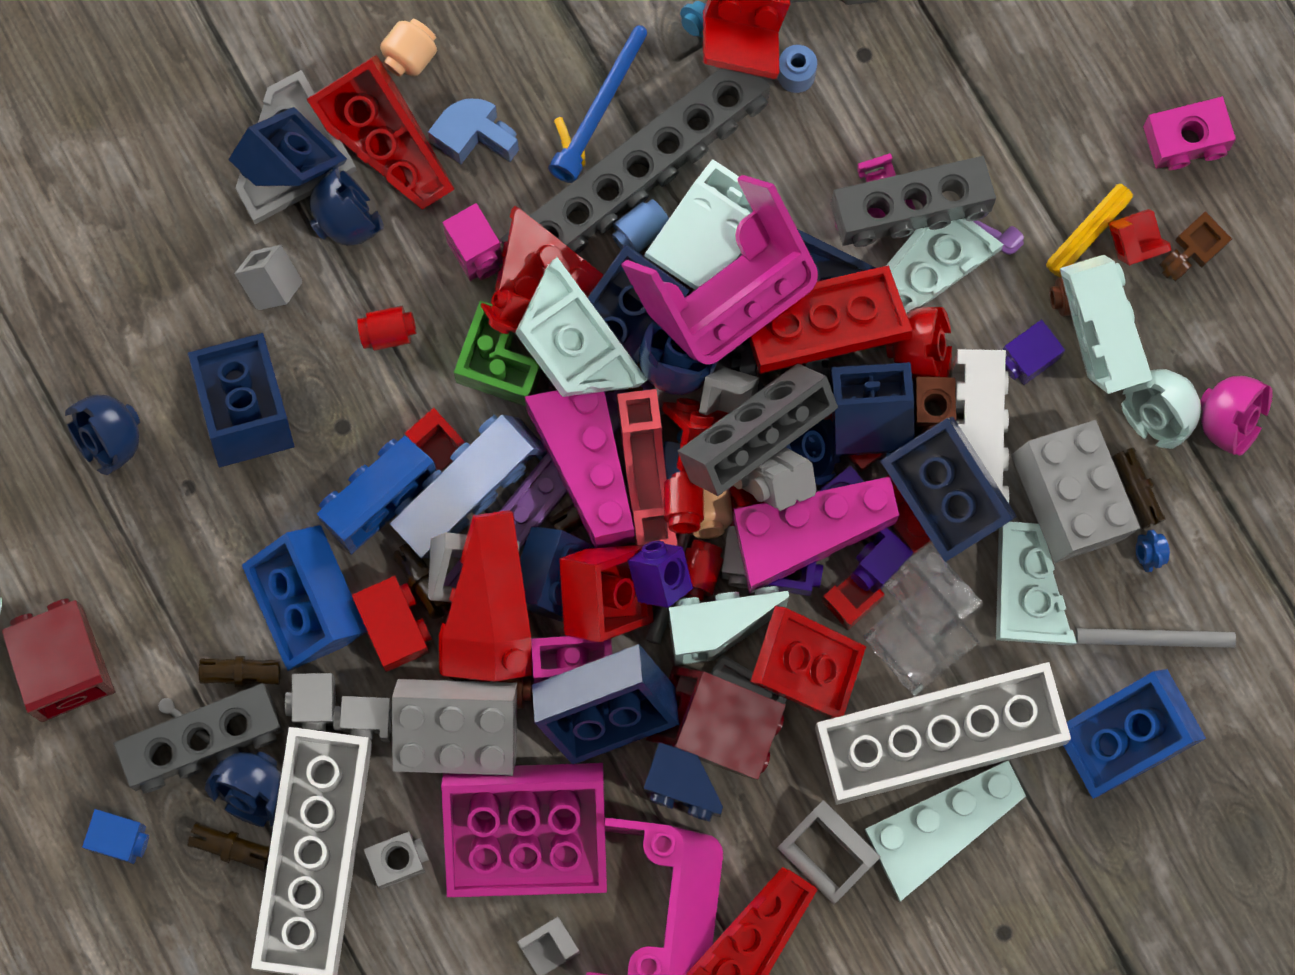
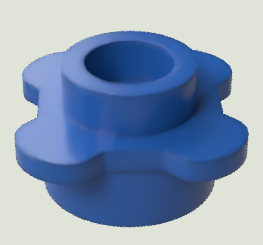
M1148 530L1147 535H1138L1135 549L1136 556L1145 572H1152L1153 567L1161 568L1162 565L1168 563L1170 549L1167 539L1163 534H1156L1154 530Z

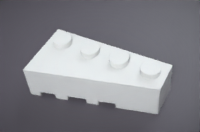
M958 349L951 366V378H955L956 422L1009 503V487L1003 486V471H1008L1009 449L1004 447V433L1008 432L1009 426L1008 409H1004L1005 395L1008 394L1009 383L1008 371H1005L1006 350Z

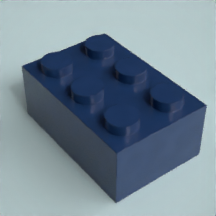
M953 416L941 421L881 460V463L944 562L1017 517Z
M640 644L625 648L609 656L532 685L534 723L572 764L679 725L676 687Z

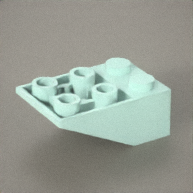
M712 159L693 183L644 256L695 290L743 254L735 238L736 229L741 220L752 213L753 210L737 181L739 176Z
M777 586L756 589L754 596L739 597V592H727L716 595V601L700 603L698 597L684 598L676 601L675 607H669L668 617L675 666L714 661L770 621L775 606L787 607L788 591L779 592Z

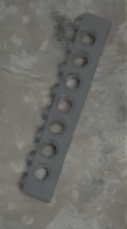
M724 68L718 69L536 210L530 217L579 254L589 244L587 239L598 231L603 234L613 227V223L619 220L617 217L628 207L632 210L639 203L645 202L649 197L648 192L658 184L661 187L669 184L679 174L677 169L688 161L693 164L701 159L709 150L707 146L718 137L720 140L728 138L739 127L737 123L748 114L750 117L759 114L768 105L767 99L769 98L770 85L761 76ZM723 95H731L737 99L738 103L733 107H724L717 100ZM694 118H702L708 123V126L703 130L696 131L688 126V122ZM664 141H672L679 148L672 154H665L658 149V146ZM642 164L649 171L643 177H634L629 174L628 169L632 165ZM611 187L617 190L619 194L615 199L605 201L598 196V193L603 188ZM580 210L589 217L582 224H573L568 220V216L572 212ZM509 232L500 238L502 250L504 242L508 241Z

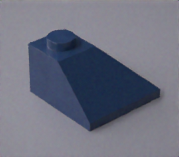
M292 107L248 127L228 160L255 186H300L333 170L335 167L343 165L347 158L295 107Z

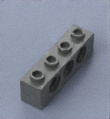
M979 156L835 189L830 205L842 246L854 244L855 247H863L874 243L876 238L889 235L892 238H902L912 234L915 229L929 227L930 230H937L948 226L954 220L966 218L967 221H976L982 219L992 211L996 195L984 156ZM953 191L959 195L960 200L949 201L942 193ZM909 199L917 200L922 204L923 208L913 210L905 204V201ZM879 208L886 216L874 218L867 210Z
M797 363L680 448L678 453L690 482L719 496L835 411L838 406L827 377Z
M261 683L113 742L129 787L135 791L141 789L143 794L164 787L166 785L165 779L178 774L180 779L196 775L203 771L201 765L215 759L219 764L222 760L239 753L240 749L254 744L255 749L268 746L276 742V735L283 733L284 730L268 688ZM237 716L246 717L248 721L246 731L239 736L230 735L228 732L229 722ZM198 731H207L210 734L208 747L201 751L193 750L191 747L193 735ZM162 746H170L173 751L171 761L164 766H157L154 762L156 750Z

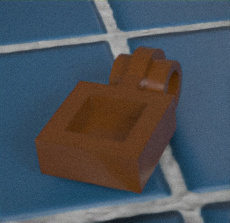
M1205 211L1176 238L1175 241L1185 251L1181 254L1175 249L1159 264L1164 270L1162 274L1167 279L1171 277L1176 282L1192 267L1187 261L1190 257L1202 268L1229 244L1232 238Z

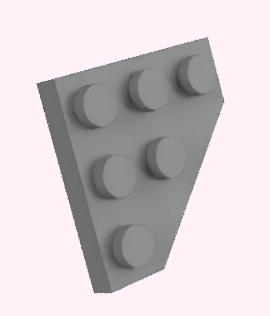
M302 70L267 87L258 123L295 107L347 158L346 162L338 167L339 173L344 170L350 175L357 171L343 143L326 131L307 101V98L315 93ZM329 172L300 186H255L250 180L240 174L235 189L254 224H257L310 196L315 185Z

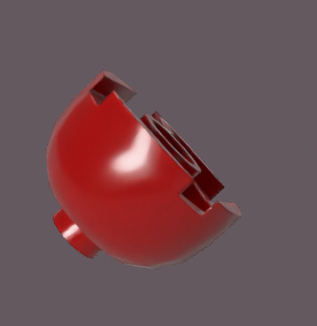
M944 307L912 309L906 313L912 328L911 339L886 344L888 358H894L895 363L911 362L912 382H914L916 377H949L952 362V346L946 347L945 334L951 333L946 310Z

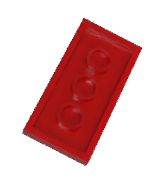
M888 265L817 281L814 288L808 294L749 337L748 340L759 373L795 366L797 363H808L911 339L912 328Z

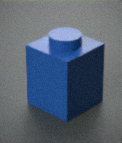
M94 809L82 848L134 864L137 856L143 857L147 848L149 834H145L146 826L140 822Z

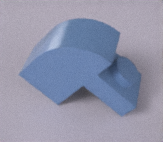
M464 99L450 105L428 131L430 143L459 164L463 163L479 141L509 162L519 151L518 139L515 138L516 132L502 121H498L495 124L494 121L497 118L496 106L482 99Z

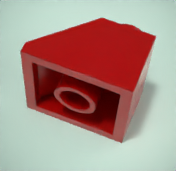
M644 545L591 548L559 558L564 634L566 636L603 642L653 622L652 605L641 603L637 600L628 560L641 551Z

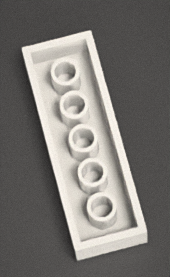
M1049 662L817 722L815 727L836 805L1066 745L1071 740Z
M289 727L251 968L254 970L285 975H338L372 750V742L368 737Z

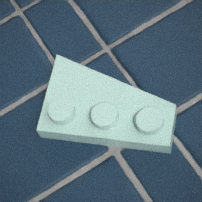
M1008 522L999 528L996 640L1074 645L1077 642L1073 630L1069 628L1064 611L1066 606L1063 595L1059 594L1053 574L1055 570L1039 524Z

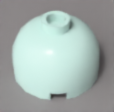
M1167 369L1151 370L1153 380L1124 389L1123 394L1126 395V399L1121 403L1122 411L1128 423L1142 438L1145 439L1147 433H1149L1154 439L1159 440L1155 446L1173 449L1182 444L1196 428L1201 414L1200 399L1193 384L1182 375Z

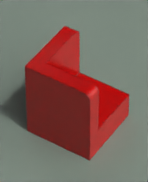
M1151 209L1108 223L1117 257L1129 266L1172 250L1170 242L1161 238L1155 213Z
M435 408L431 409L404 433L407 438L434 461L436 470L440 469L441 471L453 462L450 459L451 455L465 443Z
M850 575L838 587L835 585L823 595L821 602L848 631L883 600L885 594L881 589H878L875 593L870 589L868 591L863 590L853 581Z

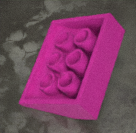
M603 763L515 766L513 776L443 773L441 789L447 897L607 893Z

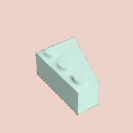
M1101 255L1060 268L1088 379L1108 394L1153 380L1134 323V312L1123 289L1125 276L1120 264L1115 263L1114 260L1106 255Z

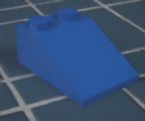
M1168 669L1149 673L1067 721L1071 740L1063 746L1091 797L1094 799L1205 740L1206 737Z

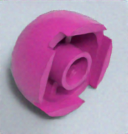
M1232 376L1220 381L1214 389L1208 388L1200 400L1202 410L1201 422L1204 434L1220 449L1233 455H1243L1251 447L1262 429L1256 426L1260 413L1266 416L1269 413L1273 397L1272 388L1257 379L1247 376Z

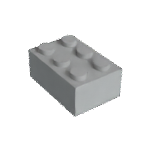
M1096 420L1030 440L1011 454L1054 563L1123 541L1140 529Z
M398 679L392 695L393 771L513 776L517 758V683Z

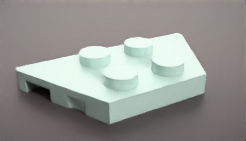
M558 257L548 264L515 332L518 338L562 397L641 386L647 381L642 371Z

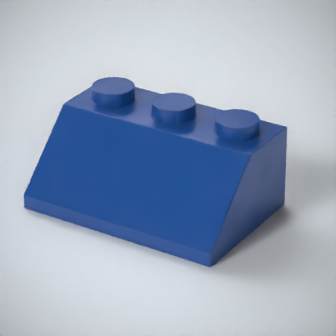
M406 436L402 437L399 441L392 439L386 443L378 452L380 456L378 460L370 467L365 464L358 468L349 477L348 481L350 484L340 493L336 490L333 491L319 504L321 510L316 513L319 520L351 555L396 516L394 512L403 501L409 497L415 499L425 490L422 484L432 473L437 471L434 461Z
M321 525L286 532L242 564L287 671L294 670L344 648L368 632Z

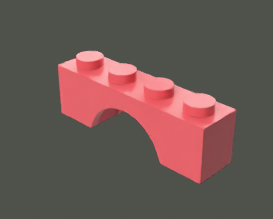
M657 389L617 394L616 402L634 526L635 545H645L652 541H663L665 544L677 546L676 533L669 530L668 523L664 520V482L667 480Z

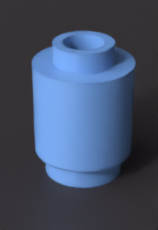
M792 45L782 52L779 58L780 72L778 81L784 89L789 92L800 93L808 90L813 85L817 70V58L814 52L804 45Z
M654 199L647 203L641 202L613 223L616 232L612 234V238L621 250L625 245H629L640 252L655 240L669 220V217Z

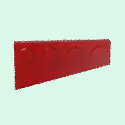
M782 867L686 975H769L818 889L791 870Z

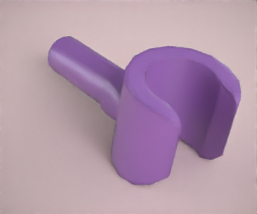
M978 220L973 221L1004 244L1001 251L1007 255L1015 253L1024 244L1023 234L1013 226H1010L1002 234L997 229H993Z

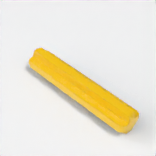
M1120 183L1117 184L1048 259L1046 267L1057 277H1062L1060 268L1074 264L1108 227V223L1112 222L1133 198V193L1126 186Z

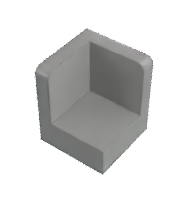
M282 245L251 251L234 273L257 310L286 305L302 284L300 275Z
M722 368L706 376L699 413L709 415L717 410L730 413L757 393L760 378L728 368Z
M559 917L554 918L517 942L537 975H546L580 953Z

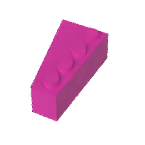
M558 390L525 396L527 413L532 423H534L541 441L550 455L594 547H616L635 543L634 526L605 393L597 392L562 397Z
M891 477L818 491L815 493V496L801 502L796 500L795 505L781 511L767 503L734 509L733 521L749 594L769 583L795 573L800 568L824 559L848 545L850 546L896 524L899 512Z

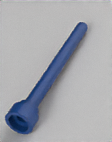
M638 25L634 27L568 148L557 152L548 166L550 173L559 180L573 183L582 171L583 166L581 163L583 159L581 155L647 36V29L644 26Z

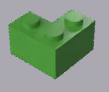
M480 300L454 370L456 383L526 406L525 396L535 394L542 369L535 359L509 351L515 333L510 331L509 334H503L492 328L488 323L489 318L480 305L481 303L493 305Z

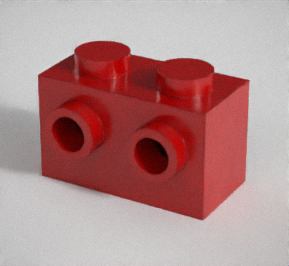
M393 576L352 594L356 607L386 672L429 653L425 643L431 641L432 638L423 618L415 621L409 607L416 605V602L407 583L399 585L396 576Z

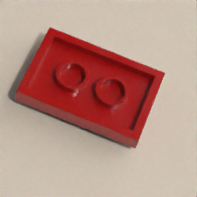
M775 606L750 682L828 718L833 719L844 716L866 646L786 607Z

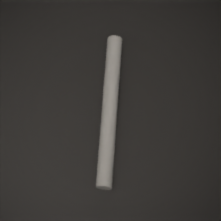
M1077 628L1076 642L1077 644L1235 648L1236 634L1235 632Z

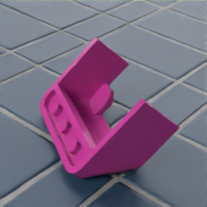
M745 175L737 178L753 210L752 213L741 220L736 229V242L743 255L688 296L684 297L676 285L663 282L657 270L629 260L621 264L649 316L693 360L703 364L716 363L808 294L816 285L818 278L817 267L775 185Z
M605 818L606 832L644 836L643 849L646 857L656 865L673 867L664 948L648 946L638 949L630 958L628 975H686L713 945L723 860L721 844L711 835L674 826ZM591 972L586 973V975H608Z

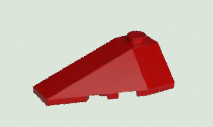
M377 54L307 98L310 106L329 134L357 154V157L378 171L391 185L422 210L455 190L398 87Z
M507 510L473 515L460 559L463 566L457 587H452L449 598L452 604L447 622L442 623L439 633V673L442 676L495 682L531 676V631L513 512Z

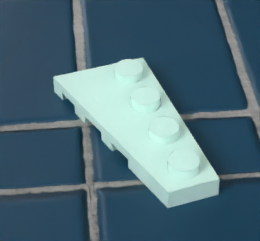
M966 218L951 221V224L937 230H930L929 227L916 229L886 266L889 265L907 313L912 309L921 308L1001 251L1004 244L973 221H967Z
M1006 761L866 828L864 831L874 851L881 856L879 861L899 902L1025 798L1026 795L1009 761Z

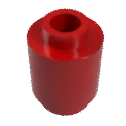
M403 305L366 313V317L357 319L363 349L373 348L374 351L410 344V335L417 334L412 311L405 313Z
M686 472L674 473L672 478L664 482V520L668 523L671 532L680 534L699 531L701 528L700 523L704 520V489L691 483Z
M693 540L691 548H686L685 558L693 589L685 594L684 597H698L700 601H703L704 596H713L724 561L721 558L722 548L700 540Z

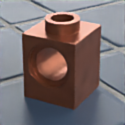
M916 377L913 382L914 433L923 434L948 417L953 416L956 420L955 378ZM924 403H936L941 408L942 415H930L925 410Z

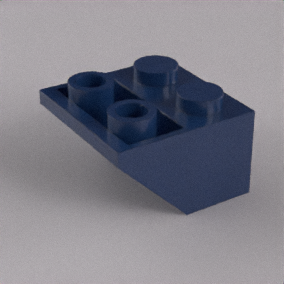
M911 362L831 368L829 385L838 406L832 412L835 456L893 453L914 439V394Z
M531 526L520 559L527 610L564 622L559 558L585 549L595 548L594 545L563 530Z
M659 742L644 785V791L651 794L650 802L669 809H673L674 803L689 807L688 815L708 822L711 821L712 816L720 818L723 806L698 755Z

